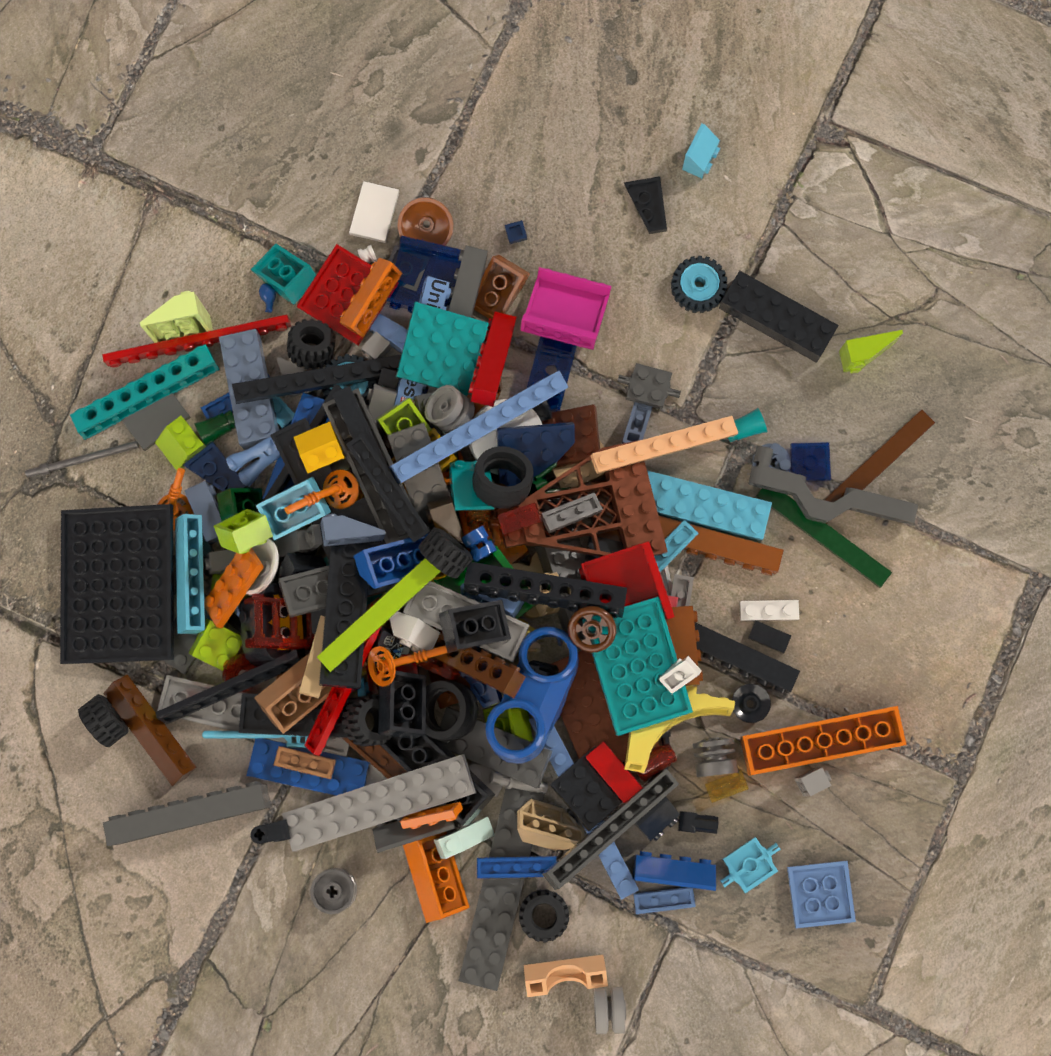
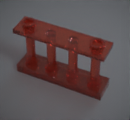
M252 594L251 598L244 600V604H254L255 634H253V638L245 639V648L311 650L315 634L312 633L311 612L306 613L307 637L305 639H300V636H298L297 616L289 617L290 636L283 638L280 630V606H286L284 598L264 597V594ZM262 605H272L271 637H265V634H263Z

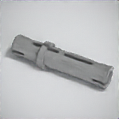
M491 771L492 773L489 775V784L505 786L506 789L516 788L541 794L547 793L548 790L547 782L542 781L540 788L536 789L502 773Z

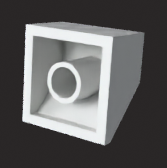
M401 612L395 613L390 618L393 635L400 639V644L411 647V650L416 651V653L419 650L422 652V649H425V651L433 649L439 637V631L422 620Z

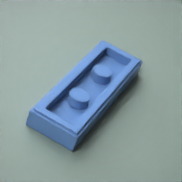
M689 887L633 894L636 914L695 907L693 888Z

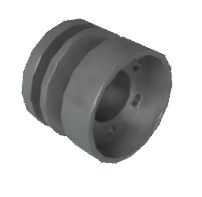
M717 737L693 743V749L702 748V752L694 753V757H703V762L695 764L696 776L705 777L738 773L737 760L727 759V754L735 752V749H726L725 746L734 744V739Z

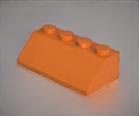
M379 258L372 264L368 277L362 280L360 290L357 294L353 295L350 306L341 315L340 323L361 337H364L403 274L394 263Z
M446 831L403 845L426 923L443 919L470 908L454 856L441 859L434 843V839L446 835Z

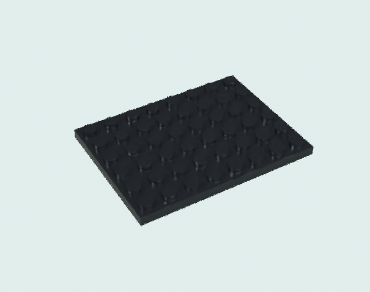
M161 504L61 510L60 664L174 660L173 505Z

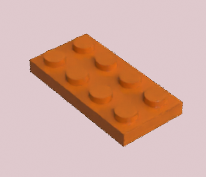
M252 548L247 553L235 554L220 579L215 583V586L204 600V607L216 627H224L264 568Z

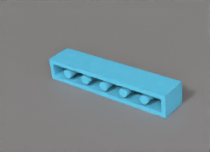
M182 514L175 519L177 634H197L205 630L202 515Z

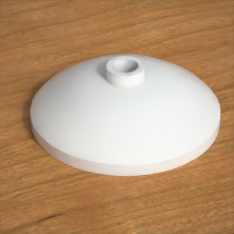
M267 539V542L262 545L252 547L264 568L246 594L248 595L261 593L271 584L276 575L279 565V554L275 543L271 539Z

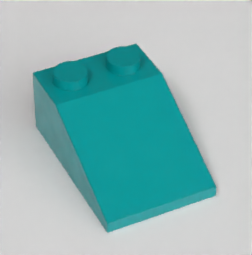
M275 244L251 268L254 274L269 284L275 292L293 305L305 294L316 276V273L309 264L278 244Z
M462 460L450 462L449 485L455 510L494 509V507L482 502L474 492L472 480L477 460L474 462ZM489 470L485 475L492 482L491 471Z

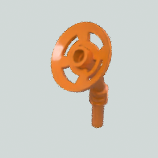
M183 468L177 469L174 483L171 484L168 495L164 496L157 504L161 505L168 500L165 504L173 505V531H175V519L180 515L181 511L182 514L188 511V514L194 515L188 498L181 494V484L185 473ZM180 498L186 502V505L182 506L180 503L177 502V499Z
M335 470L326 477L323 490L313 491L305 495L303 499L284 508L285 512L290 514L305 506L310 507L318 503L322 498H325L327 503L334 508L346 509L357 500L359 483L351 472ZM338 475L337 478H334V479L329 483V481H330V479H331L332 477ZM345 476L351 481L353 488H348L347 483L344 481ZM330 495L335 498L334 502L329 498ZM349 495H351L350 499L347 502L341 504V501L345 500Z
M446 645L426 651L422 649V652L419 650L416 653L415 651L411 655L393 659L391 653L382 646L374 647L368 655L369 673L376 684L382 687L388 686L395 678V667L413 662L419 663V661L423 662V660L427 661L428 658L446 654ZM379 651L384 652L383 654L377 655ZM375 662H377V669L380 672L379 674L376 671Z

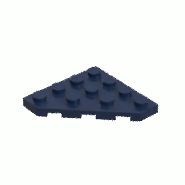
M573 422L496 429L497 447H511L526 455L533 466V480L534 476L539 475L549 466L557 463L575 443V425ZM498 469V483L504 484L507 487L521 483L520 479L511 471Z

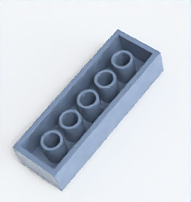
M256 329L219 337L238 441L244 450L253 447L262 440L271 437V434L279 431L273 398L241 404L235 403L232 384L268 378L261 336Z

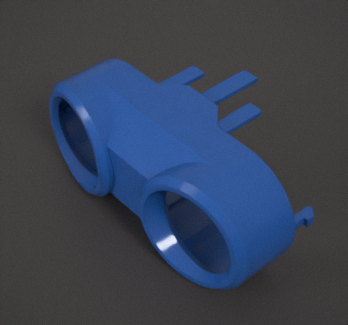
M555 627L538 628L530 632L523 639L519 648V663L517 667L521 669L519 673L526 678L515 698L504 694L502 701L492 709L487 718V740L496 755L508 763H525L541 753L553 726L561 716L569 689L579 667L577 647L571 641L569 634ZM545 637H556L559 646L562 647L563 642H565L569 649V661L566 667L558 674L552 676L536 673L530 667L527 660V651L530 646L537 640ZM510 708H522L528 711L536 721L537 732L534 740L529 746L521 750L504 748L496 740L494 734V724L497 717Z

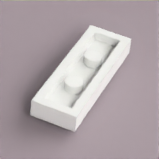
M799 600L740 601V621L799 620Z

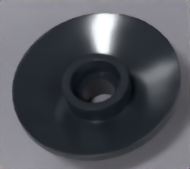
M746 684L739 687L732 697V701H735L734 714L746 723H757L763 720L771 708V700L767 691L756 684ZM748 700L753 701V707L747 706Z

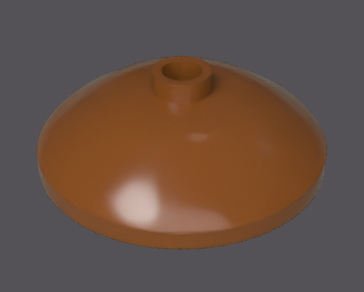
M429 197L414 199L406 204L400 212L398 218L400 238L408 248L417 253L431 254L438 252L448 244L453 234L454 224L451 213L443 203ZM424 221H429L430 226L426 227Z

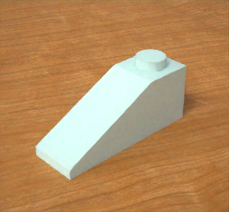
M485 817L434 839V843L440 858L447 859L493 837L495 833L489 818Z

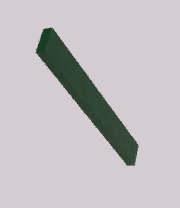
M762 488L756 495L760 500L772 502L771 508L877 587L881 588L892 574L889 569L828 524L806 519L796 501L787 494Z

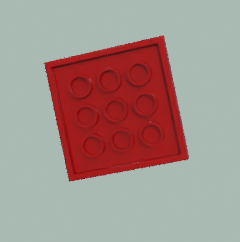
M336 244L296 307L314 319L322 321L323 324H328L329 328H332L333 331L359 346L364 337L344 327L340 321L342 313L351 304V298L360 290L362 280L368 277L371 272L370 268L372 265ZM398 282L396 283L395 287H394L393 290L391 291V293H390V295L388 296L387 300H386L385 303L383 304V306H382V308L380 309L379 313L381 312V310L383 309V307H384L385 304L387 303L388 299L390 298V296L392 295V293H393L394 290L396 289L397 285L399 284Z

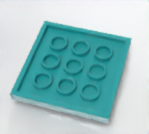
M415 302L396 377L434 388L451 385L465 396L471 395L469 389L471 381L473 382L474 370L478 368L476 364L478 356H481L480 350L482 343H484L489 323Z

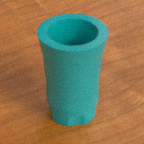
M759 408L734 420L738 434L729 437L728 440L731 443L735 440L739 441L753 435L768 432Z

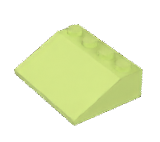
M184 291L180 295L172 297L140 322V326L154 343L213 330L209 313L196 294L191 291Z

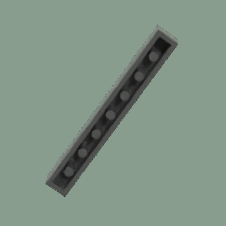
M667 769L660 771L639 792L618 807L543 872L542 875L554 890L563 887L675 789L679 783Z

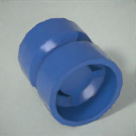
M484 526L471 531L461 538L465 547L470 548V554L475 563L497 551L493 542L487 539L489 535ZM482 543L484 547L478 549L476 545Z

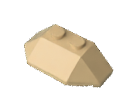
M530 799L517 811V830L523 842L556 851L569 850L584 838V828L578 825L574 818L563 808Z

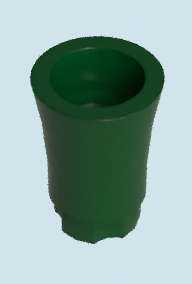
M231 410L194 423L206 447L236 428Z

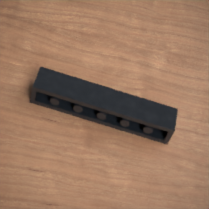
M694 622L695 630L699 631V642H696L697 650L700 649V652L703 654V658L712 662L715 659L721 662L720 666L729 670L734 668L743 677L749 678L751 676L756 678V682L760 685H771L775 687L774 691L785 695V692L791 693L800 670Z

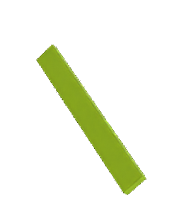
M425 558L322 651L317 658L332 672L441 571Z

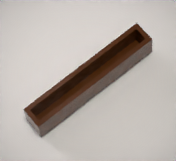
M128 674L113 681L103 693L171 786L173 787L185 780L197 768L166 725L156 718L154 709Z

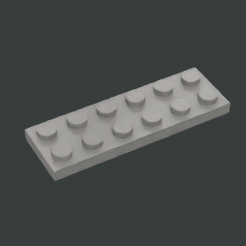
M430 581L407 602L403 613L416 617L426 624L442 630L439 613L448 609L481 603ZM506 615L511 639L480 646V648L514 662L530 625Z

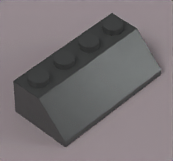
M403 816L390 824L388 822L378 824L377 828L373 829L377 853L457 827L455 820L450 822L442 820L431 826L424 824L416 829H411V827L403 829L400 823L405 817Z

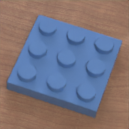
M848 861L787 867L795 928L856 922Z

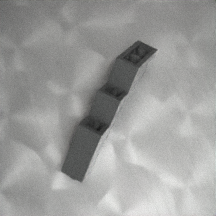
M320 524L311 525L307 530H298L272 540L278 550L279 563L284 560L287 553L309 555L323 544ZM231 550L209 552L203 559L204 569L208 571V575L224 573L236 552Z

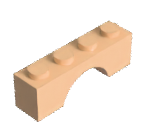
M603 955L524 965L527 997L548 995L554 985L564 981L580 982L587 989L608 986Z

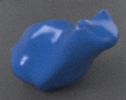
M264 283L260 286L259 295L265 302V312L272 313L276 292L269 284Z

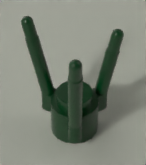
M557 463L552 464L542 473L534 476L529 492L531 495L555 479L545 480L542 477L553 470ZM563 487V488H557V489H550V490H546L545 493H546V494H549V493L558 492V491H563V490H568V489H572V488H571V487Z

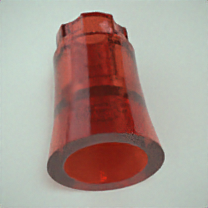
M665 744L651 750L645 772H636L642 782L647 781L650 777L677 761L676 754L670 744Z

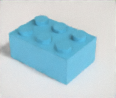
M314 477L256 505L258 511L266 515L273 534V540L281 538L331 512L324 498L310 507L305 506L290 514L285 512L284 508L303 499L305 495L313 491H320Z

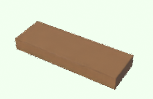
M278 746L274 766L327 779H332L336 764L334 759Z

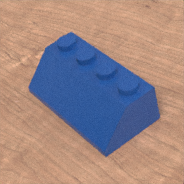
M427 535L415 543L411 538L365 549L354 555V559L360 576L373 589L398 583L425 559L418 547Z
M640 851V855L635 854L633 879L635 881L716 891V865L711 864V860L699 859V862H692L691 857L679 856V860L671 859L672 855L660 854L659 857H653L651 852Z

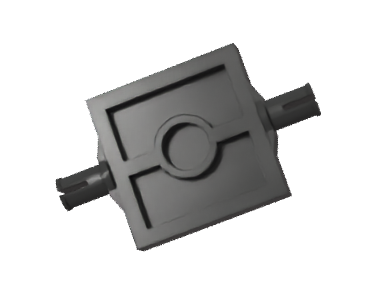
M636 363L634 372L630 377L619 374L617 381L628 385L626 400L663 409L668 395L679 398L681 390L670 388L672 372Z

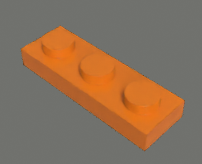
M457 802L425 809L406 815L400 823L403 829L410 827L411 829H416L424 824L429 826L435 825L442 820L450 822L457 818V815L463 808L461 803Z

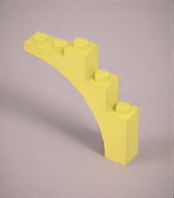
M686 686L693 712L629 732L624 769L644 773L653 746L669 729L685 720L699 716H731L735 701L725 697H712L705 693L696 694L697 686Z

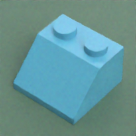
M701 123L685 155L682 170L701 179L705 173H709L713 165L710 162L712 158L717 157L720 151L718 147L720 140L705 124Z

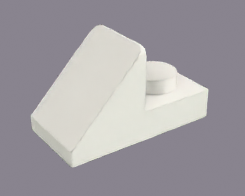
M687 656L683 660L678 659L659 680L673 694L697 677L702 670Z

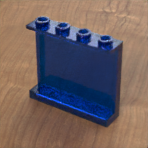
M401 235L395 266L403 274L398 280L399 284L390 298H387L386 304L392 309L400 310V308L408 309L409 313H412L414 303H419L423 283L427 276L450 282L448 288L455 287L457 280L454 279L456 268L460 269L461 261L458 260L461 249ZM425 270L417 291L403 287L406 284L415 286L419 274ZM452 298L445 299V307L451 304Z

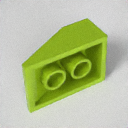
M903 330L846 340L839 350L843 371H850L851 374L860 372L861 369L893 346L903 334Z

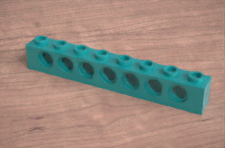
M206 344L198 346L193 351L179 356L176 360L163 364L157 370L146 373L143 377L127 383L126 386L110 392L109 395L94 400L86 407L77 409L74 413L70 414V417L77 432L84 440H87L121 422L127 416L172 393L175 394L220 369Z

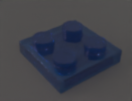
M829 442L790 444L791 473L807 477L806 482L831 480Z

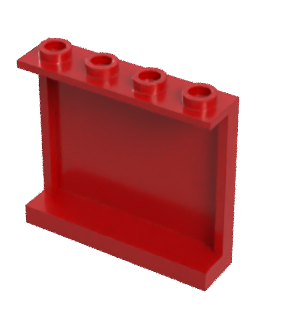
M649 541L581 563L582 568H579L582 580L586 579V581L627 587L625 606L659 597L665 619L668 620L675 617ZM601 600L603 603L609 602L608 600Z

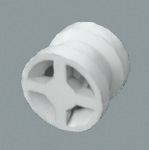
M371 245L367 246L364 250H357L359 257L365 262L374 263L377 261Z

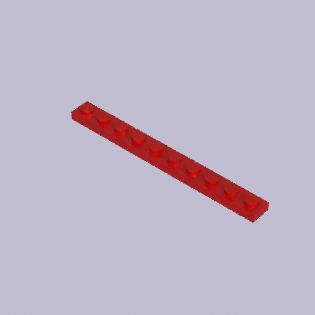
M286 314L102 354L103 362L108 367L114 368L127 362L133 364L140 362L141 359H156L164 354L170 356L175 355L178 351H193L196 347L205 344L207 347H212L215 343H220L219 337L252 329H256L260 336L267 335L275 330L282 332L291 327V322Z

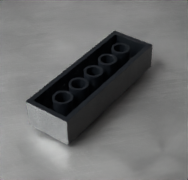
M740 270L719 306V309L816 363L839 326Z
M426 734L415 739L392 736L390 740H386V743L380 744L407 772L456 757L440 740L429 737ZM470 769L476 793L441 804L443 806L457 802L461 803L463 810L457 815L456 820L462 826L471 824L496 795Z

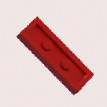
M604 741L600 742L586 756V759L623 803H626L642 789L641 784L629 770L624 769V764Z

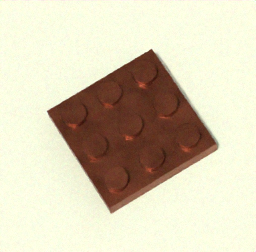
M594 404L552 412V419L541 421L542 424L573 422L575 425V443L557 461L556 467L580 463L591 454L600 450L597 410Z

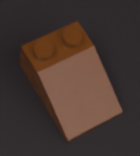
M501 255L493 256L482 276L474 310L492 319L495 311L506 314L522 290L530 273Z

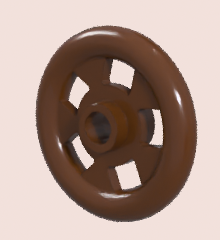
M587 606L577 610L572 615L568 623V634L573 644L579 649L591 653L600 652L613 643L616 636V624L613 617L606 610L596 606ZM593 614L602 617L601 621L592 619ZM581 617L587 620L583 626L578 623ZM594 626L596 630L590 631L589 627ZM602 626L608 627V634H602ZM580 631H582L583 635L586 637L583 640H581L577 635V633ZM599 638V644H592L591 639Z

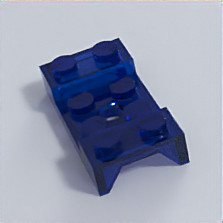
M540 336L527 388L550 375L546 372L548 366H554L557 371H560L564 380L568 383L577 346ZM566 389L548 399L551 411H561Z

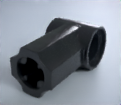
M680 811L678 831L717 834L718 817Z

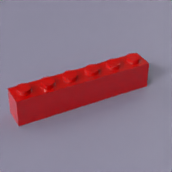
M495 311L493 319L489 318L487 328L489 331L486 332L484 340L486 343H482L480 350L482 356H478L476 367H479V369L475 368L472 379L475 382L471 381L469 393L472 394L471 402L494 407L516 323V316Z

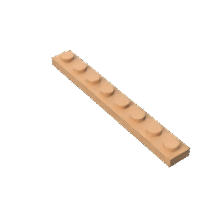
M733 416L596 452L590 456L596 474L736 436L738 431Z

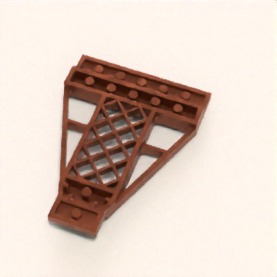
M633 442L603 447L596 452L604 451L607 449L615 448ZM589 456L527 497L520 505L508 509H497L505 549L521 545L542 546L602 557L611 553L600 551L596 534L619 529L624 549L649 541L654 556L666 554L668 551L645 461L605 471L607 482L586 486L583 483L580 468L592 460L591 456ZM573 472H576L578 488L549 494L545 493L547 489ZM597 491L596 497L600 492L609 497L605 505L600 503L603 509L598 516H591L595 519L591 528L582 523L581 520L576 522L577 525L573 531L566 527L561 528L566 534L557 535L560 531L558 529L553 536L544 530L545 524L543 526L541 519L542 512L539 511L544 503L554 509L559 506L562 500L568 503L573 501L568 496L579 494L577 497L579 499L581 495L583 497L587 496L588 494L586 493ZM560 498L557 505H554L553 503L548 501ZM611 500L614 511L607 507ZM604 511L614 516L610 524L600 518ZM597 522H599V523H601L602 525H604V526H600V527H595V525L597 524ZM578 526H581V527H583L584 529H586V530L576 531L577 528H578ZM590 535L595 550L559 544L557 542Z

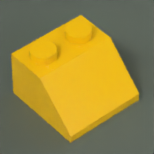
M331 422L294 437L307 473L314 472L346 458Z

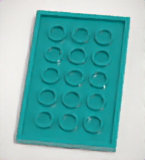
M659 597L625 606L623 618H613L616 624V636L613 643L603 651L592 653L616 736L693 712L685 685L671 694L659 680L677 661ZM598 615L592 616V619L601 621L602 617ZM590 626L589 630L595 631L596 628L594 626ZM602 626V634H608V627ZM599 638L591 639L592 644H599L600 640Z

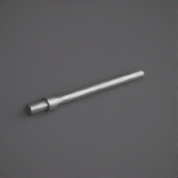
M137 441L51 464H40L39 467L25 470L27 478L39 474H51V471L137 449L139 444Z

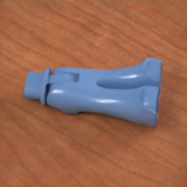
M269 437L247 450L228 456L226 460L231 470L237 472L241 469L238 474L240 481L250 487L260 473L276 461L280 454L272 438ZM259 457V459H257L256 461H254V462L251 463L250 465H248V466L244 467L243 469H241V468H242L244 465H246L248 462H250L251 460H253V459Z

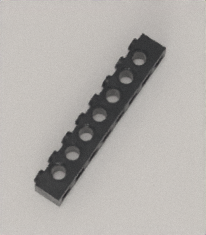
M470 562L467 566L464 580V592H468L471 595L481 594L495 599L505 598L512 602L523 601L531 605L541 604L547 605L550 608H565L572 612H576L583 607L596 606L606 610L613 618H623L627 587ZM483 580L490 581L489 583H482ZM507 583L509 586L504 587L502 584ZM524 586H526V587H529L530 589H528V590H523V589H521V588L524 587ZM542 590H548L549 592H548V593H542L541 591H542ZM562 593H567V594H569V596H566V597H565V596H562L561 594H562ZM582 596H586V597H588L589 599H588V600H583V599H581V597H582ZM601 600H608L609 602L603 603Z

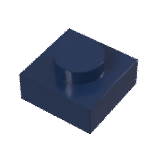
M522 220L505 225L509 244L527 240Z

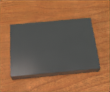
M172 393L127 416L122 422L143 450L146 451L155 444L167 425L179 416H182L186 421L191 417Z

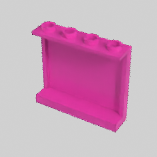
M539 267L530 301L522 318L520 331L594 350L611 286Z

